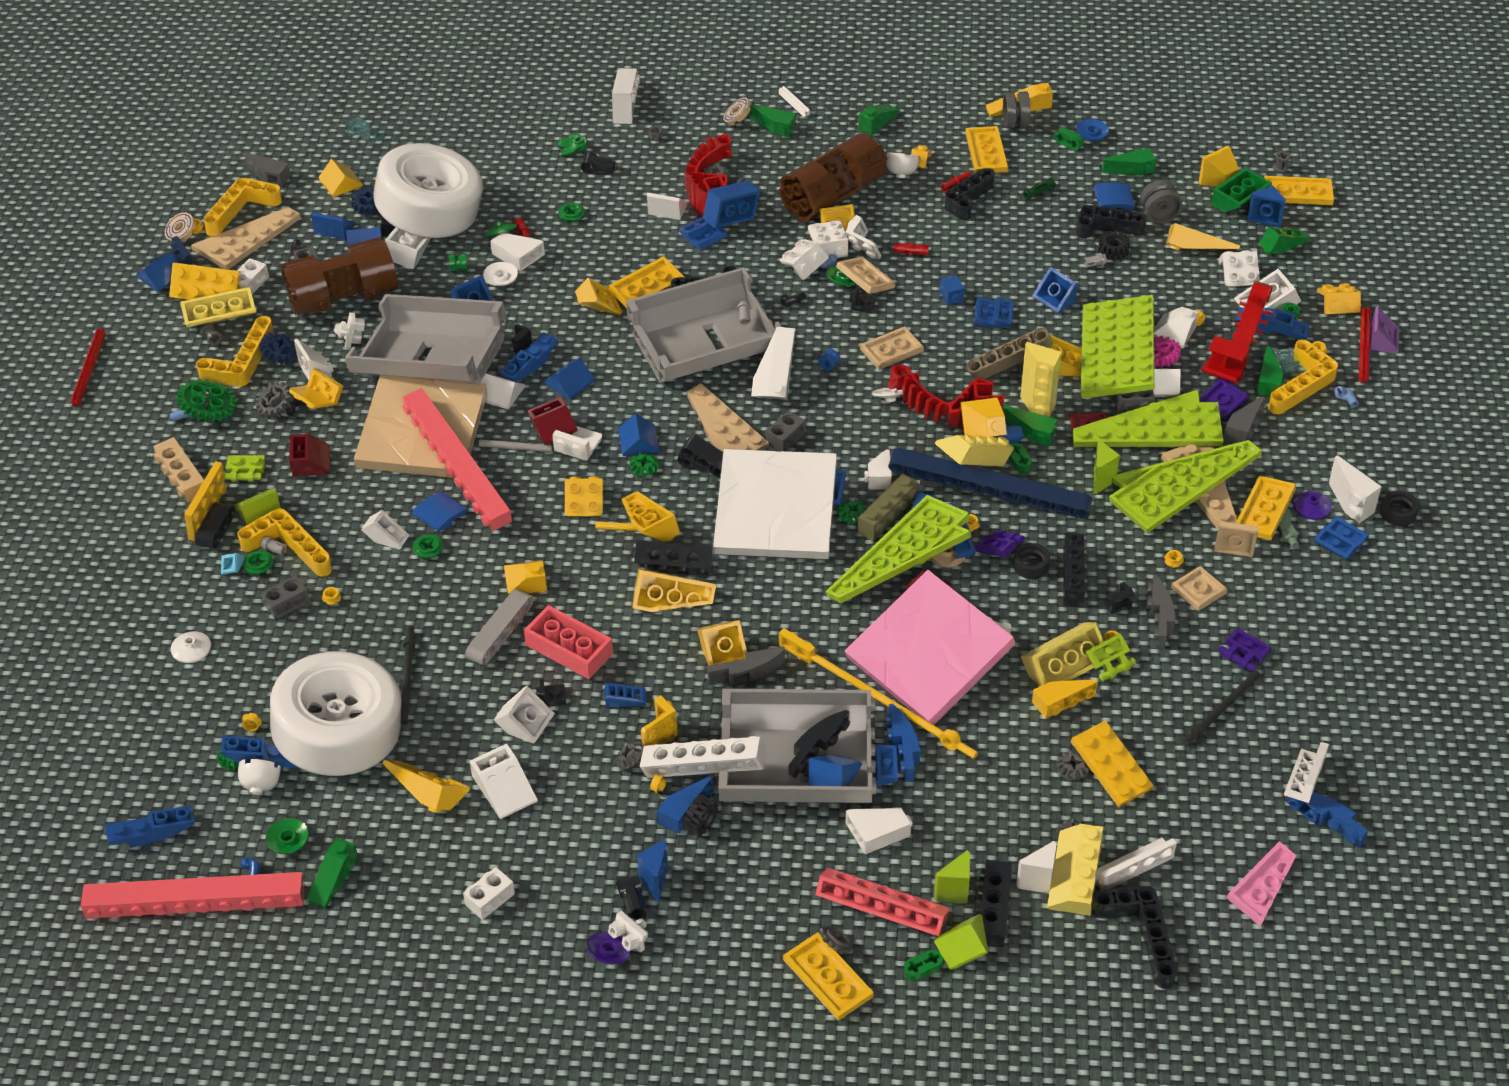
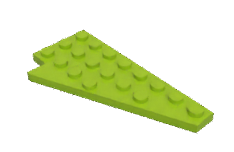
M1198 390L1160 402H1153L1144 407L1074 428L1073 444L1074 447H1097V441L1099 440L1109 447H1186L1189 444H1193L1196 447H1223L1218 402H1199Z
M1250 440L1116 474L1112 476V481L1121 489L1110 495L1109 501L1148 534L1260 457L1262 450Z
M926 495L825 591L827 597L843 603L971 537L970 530L962 526L971 519L970 514Z

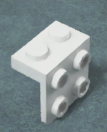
M856 215L854 219L850 220L845 231L848 240L852 244L851 246L857 251H865L866 255L873 259L875 257L880 259L881 254L876 244L865 238L868 229L863 219Z
M840 221L815 223L808 226L812 241L818 242L828 257L830 254H834L838 258L848 256V238Z
M801 239L792 250H788L782 255L780 262L792 266L799 277L804 280L829 257L818 242Z
M1228 251L1222 253L1218 259L1219 266H1223L1224 280L1227 287L1252 286L1255 281H1260L1257 251Z
M576 426L578 431L572 435L557 430L553 433L554 451L586 461L602 440L601 433Z

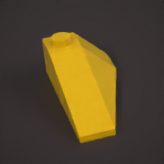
M638 568L632 608L655 612L713 604L716 584Z
M383 760L382 763L421 804L428 806V810L435 813H440L441 810L450 811L470 790L469 786L456 780L438 778L436 773L420 771V768L398 760Z

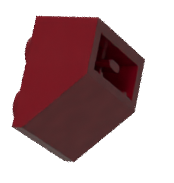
M561 396L527 410L532 426L544 445L553 443V433L556 430L570 435L578 431L569 409Z
M310 434L290 435L289 463L292 477L330 474V445Z

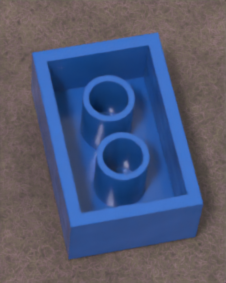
M750 181L709 189L703 219L714 229L753 220L760 190Z

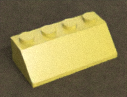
M250 287L180 302L186 328L256 314Z
M1026 342L1020 397L1030 412L1050 417L1056 405L1062 352Z
M967 434L966 436L956 435L935 442L939 448L960 465L1004 466L1014 449L1009 444V441L1002 436L983 437L981 435L971 436Z
M1086 622L1022 655L1021 659L1028 675L1039 687L1051 681H1070L1095 668L1086 651L1101 644L1104 640L1096 622Z
M1079 824L1060 831L1047 909L1091 916L1103 840V827Z

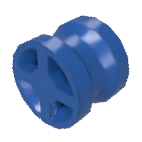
M829 348L824 352V355L819 357L818 363L824 370L831 371L840 362L841 357L836 350Z

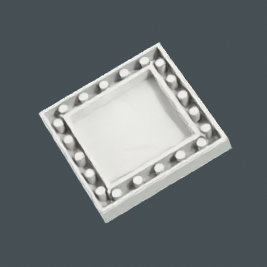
M724 449L713 544L715 547L714 554L829 559L837 455L834 453Z

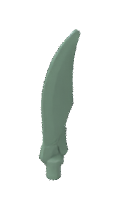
M1287 507L1278 526L1281 529L1283 540L1290 543L1291 547L1295 549L1299 546L1297 542L1298 532L1291 523L1292 514Z

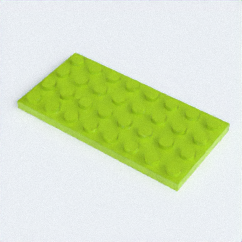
M1153 295L1083 304L1082 399L1154 390Z

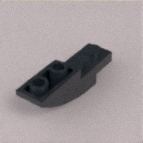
M848 710L826 717L808 729L794 744V755L796 756L788 765L789 775L796 778L799 773H803L806 770L809 758L816 757L820 748L827 751L830 746L833 747L837 743L838 735L841 731H846L850 725V712Z

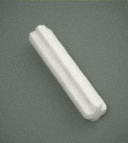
M784 86L779 89V94L802 116L807 117L810 115V109Z

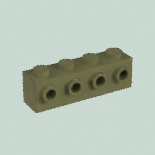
M902 473L858 517V533L874 541L915 500L917 492H919L918 481Z

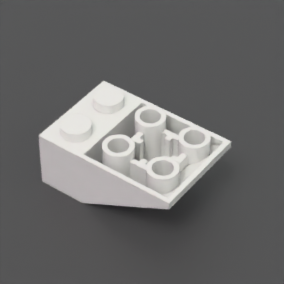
M507 744L470 761L473 779L500 819L538 802L516 756Z

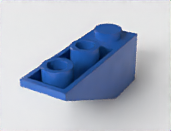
M708 776L668 796L657 810L658 824L680 834L684 828V816L687 815L686 811L687 809L689 810V805L693 804V800L701 794L708 798L712 795L714 789L712 787V777Z

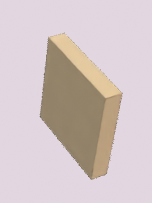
M1220 521L1214 552L1253 557L1259 526Z
M1201 566L1176 580L1171 585V588L1197 611L1227 594V588Z

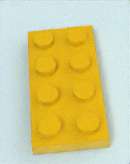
M998 126L966 128L965 134L974 172L977 173L983 168H991L995 173L1008 172Z
M1264 176L1265 179L1272 182L1271 186H1274L1286 199L1285 203L1333 205L1332 179Z
M663 256L610 284L609 291L627 308L626 301L671 288V280L673 278L684 276Z
M173 263L169 297L191 300L238 290L241 271Z
M214 462L184 514L188 540L195 541L196 532L212 504L219 502L220 497L226 493L225 471H223V464L221 462Z
M1259 476L1236 523L1259 526L1257 537L1272 540L1296 490V484Z
M1106 720L1071 739L1072 745L1118 808L1152 790L1154 785Z
M817 932L785 953L783 960L839 1021L872 999L874 992L836 951L823 942V938Z

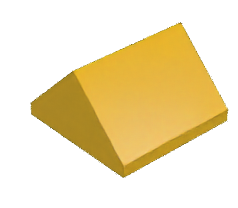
M333 159L329 161L319 176L320 182L332 197L363 186V183L349 166Z

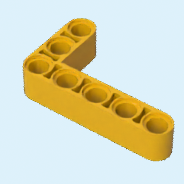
M249 178L237 179L204 216L206 234L208 236L219 235L248 201L268 206L280 205L282 203L280 186Z
M260 316L255 320L233 362L211 358L199 359L196 362L199 378L206 382V379H209L211 383L215 380L216 384L223 383V385L242 387L247 385L262 358V352L259 351L261 339H263L264 335L268 336V333L274 335L271 318Z
M1298 340L1295 344L1293 360L1307 371L1271 393L1269 411L1273 414H1282L1332 383L1336 377L1338 363L1309 341Z
M275 509L238 531L240 547L244 552H252L260 548L264 537L270 536L273 540L280 537L316 575L324 577L332 571L329 554L284 509Z

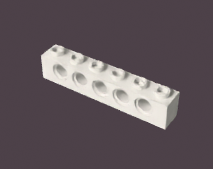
M755 736L662 745L654 744L644 746L640 768L647 778H653L655 774L671 777L719 773V771L763 770L767 748L762 739Z

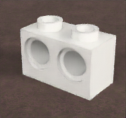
M250 258L237 270L241 271L239 289L250 287L252 294L269 278L267 265Z
M497 867L490 872H486L480 880L468 886L465 892H463L465 905L481 920L485 919L515 894L513 881Z

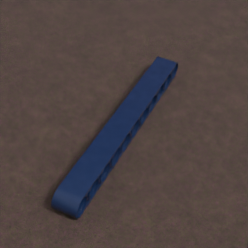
M902 448L893 449L888 468L895 473H903L907 476L1081 519L1089 517L1093 501L1090 495L971 465H960L955 461Z

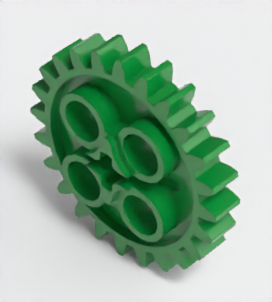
M199 379V382L192 380V383L186 382L185 385H181V389H178L176 398L177 406H180L179 410H185L184 415L191 414L190 418L197 417V421L204 419V422L211 420L212 423H214L215 419L221 422L222 418L227 420L228 416H232V413L235 412L237 400L236 395H233V391H228L229 387H222L223 383L217 385L215 380L211 383L209 379H206V382H203L201 379ZM206 392H208L207 410L205 409Z

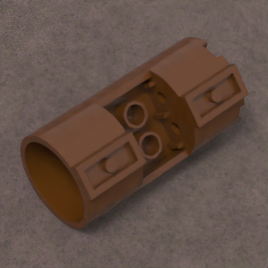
M859 133L783 176L779 181L781 183L779 194L784 206L790 214L794 213L797 216V220L807 222L819 215L820 209L833 207L881 179L886 173V161L888 160L882 145H878L869 135Z
M381 237L349 245L347 246L348 254L318 261L312 255L280 264L281 274L288 292L287 295L295 316L300 317L326 311L332 308L331 300L335 301L345 296H353L356 293H360L363 299L398 290L396 270L386 242Z

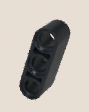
M214 502L196 532L195 544L216 549L234 518L235 507L229 504Z

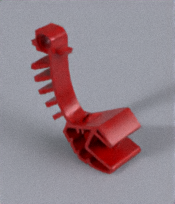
M725 133L715 139L712 137L706 138V145L701 143L700 150L695 149L694 157L691 156L690 164H687L686 173H684L685 188L693 210L701 217L704 214L708 190L727 185V175L703 173V169L707 168L708 165L712 166L724 158H731V137Z
M1259 281L1254 282L1247 302L1240 301L1239 305L1245 308L1243 313L1238 312L1237 314L1241 316L1240 322L1235 323L1237 330L1232 334V341L1215 336L1208 349L1212 351V354L1203 365L1201 372L1235 384L1243 379L1248 355L1251 352L1249 345L1250 343L1256 345L1257 340L1253 338L1255 333L1260 335L1263 333V331L1257 329L1259 323L1268 324V321L1260 319L1261 315L1264 313L1273 316L1274 312L1264 309L1265 303L1269 302L1274 286Z
M902 364L891 367L888 388L890 390L896 388L897 391L902 389V402L904 404L908 402L910 410L915 406L916 414L919 415L924 409V418L928 419L932 412H935L934 422L936 423L939 422L941 416L947 417L948 426L964 430L961 402L998 398L1002 411L1004 407L1005 397L1003 395H992L994 385L992 381L976 378L954 401L945 402L929 393L919 383V371L912 373L908 366Z

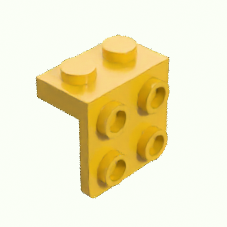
M1343 283L1339 284V287L1325 284L1321 288H1317V292L1324 295L1325 314L1361 312V291L1355 289L1354 286Z
M313 369L307 385L292 387L289 392L294 395V398L305 402L309 408L317 409L337 405L344 386L319 369Z
M592 476L588 477V479H581L580 477L565 479L566 516H601L603 514L604 482L602 478Z
M661 695L654 699L656 719L641 729L643 746L662 745L674 740L678 736L676 710L669 700L666 701Z

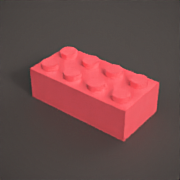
M549 605L524 629L526 646L587 679H590L613 655L612 638Z

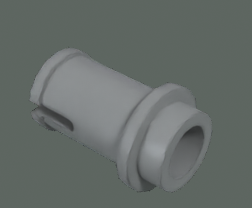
M1102 253L1096 256L1084 257V261H1086L1084 262L1085 268L1098 265L1102 267L1107 263L1106 255Z
M741 301L737 306L739 322L742 325H747L751 322L749 312L751 305L747 301Z
M270 536L264 537L261 542V548L264 551L269 550L281 556L286 552L287 545L273 540Z

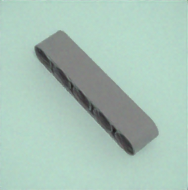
M513 589L469 644L465 657L485 666L533 605V596Z

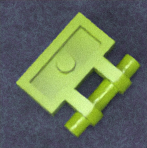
M228 455L224 479L231 480V482H238V480H248V482L262 480V473H264L266 463L265 455Z
M1121 633L1086 651L1095 669L1101 666L1104 668V672L1099 674L1101 681L1111 680L1116 677V674L1122 671L1126 672L1131 669V666L1136 664L1133 657L1127 659L1125 656L1130 649ZM1117 659L1119 664L1113 667L1111 661Z

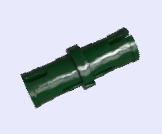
M1049 178L1041 183L1037 182L1033 187L1024 190L1023 196L1026 200H1030L1037 195L1041 196L1045 191L1055 188L1056 182L1053 178Z

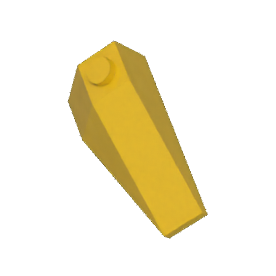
M1049 83L1032 85L1018 91H1028L1030 111L1052 108L1053 91ZM1003 98L986 105L990 117L1003 115Z
M1176 223L1170 225L1166 244L1170 245L1169 248L1176 251L1180 249L1237 250L1240 248V245Z
M636 491L621 499L633 527L642 534L662 542L670 541L680 534L675 514L640 492Z

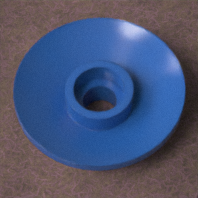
M1086 119L1077 124L1076 132L1083 139L1097 141L1108 135L1109 128L1100 120Z

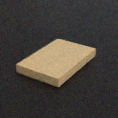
M864 257L837 262L836 268L869 294L895 287L896 283Z
M904 326L860 344V350L880 370L924 352V346Z

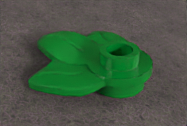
M570 134L568 138L561 139L557 146L564 148L561 155L565 156L586 149L588 141L586 137H582L580 134Z

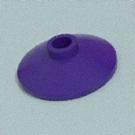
M1315 491L1301 492L1293 501L1295 511L1300 516L1310 520L1323 519L1330 514L1332 509L1330 500L1325 495Z
M608 932L593 934L587 942L588 953L597 961L605 964L623 963L629 958L631 950L627 951L623 947V938L621 936L613 938Z

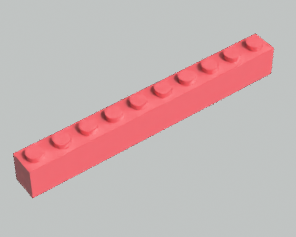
M423 388L403 396V411L406 415L411 416V422L414 427L418 426L422 438L428 440L429 448L432 452L435 451L437 453L436 456L439 462L445 464L448 475L454 477V482L458 489L462 488L465 499L467 501L470 500L474 512L481 515L480 518L484 526H488L493 532L511 523L510 509Z
M302 872L84 884L81 909L85 918L98 919L102 917H139L154 914L226 912L230 910L272 909L276 907L293 908L303 906L305 882Z

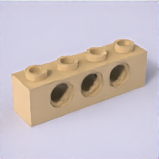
M174 437L154 445L155 454H153L155 462L161 464L164 475H168L171 485L176 486L178 495L184 497L187 503L191 502L204 479Z

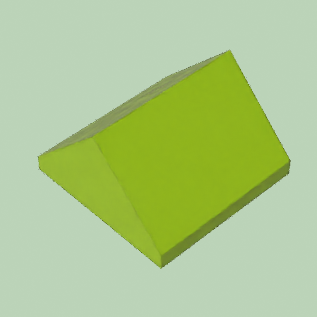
M1099 440L1097 441L1094 464L1093 493L1095 494L1114 483L1112 476L1118 473L1120 459L1119 454Z
M276 488L266 490L234 504L235 509L246 524L261 518L275 509H281Z
M968 850L935 874L934 900L938 902L967 903L970 880V852Z
M981 914L943 931L934 940L950 970H954L988 954Z

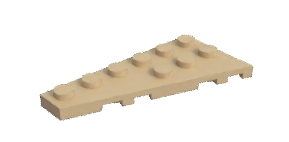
M287 207L220 233L217 236L194 243L191 247L193 251L223 269H230L300 220L301 216L297 211Z
M699 384L687 391V397L713 446L723 452L724 449L764 451L769 448V442L704 385Z
M1189 444L1186 447H1178L1162 453L1161 459L1166 462L1214 448L1196 447L1193 444ZM1225 481L1196 500V503L1217 529L1220 521L1236 523L1237 518Z

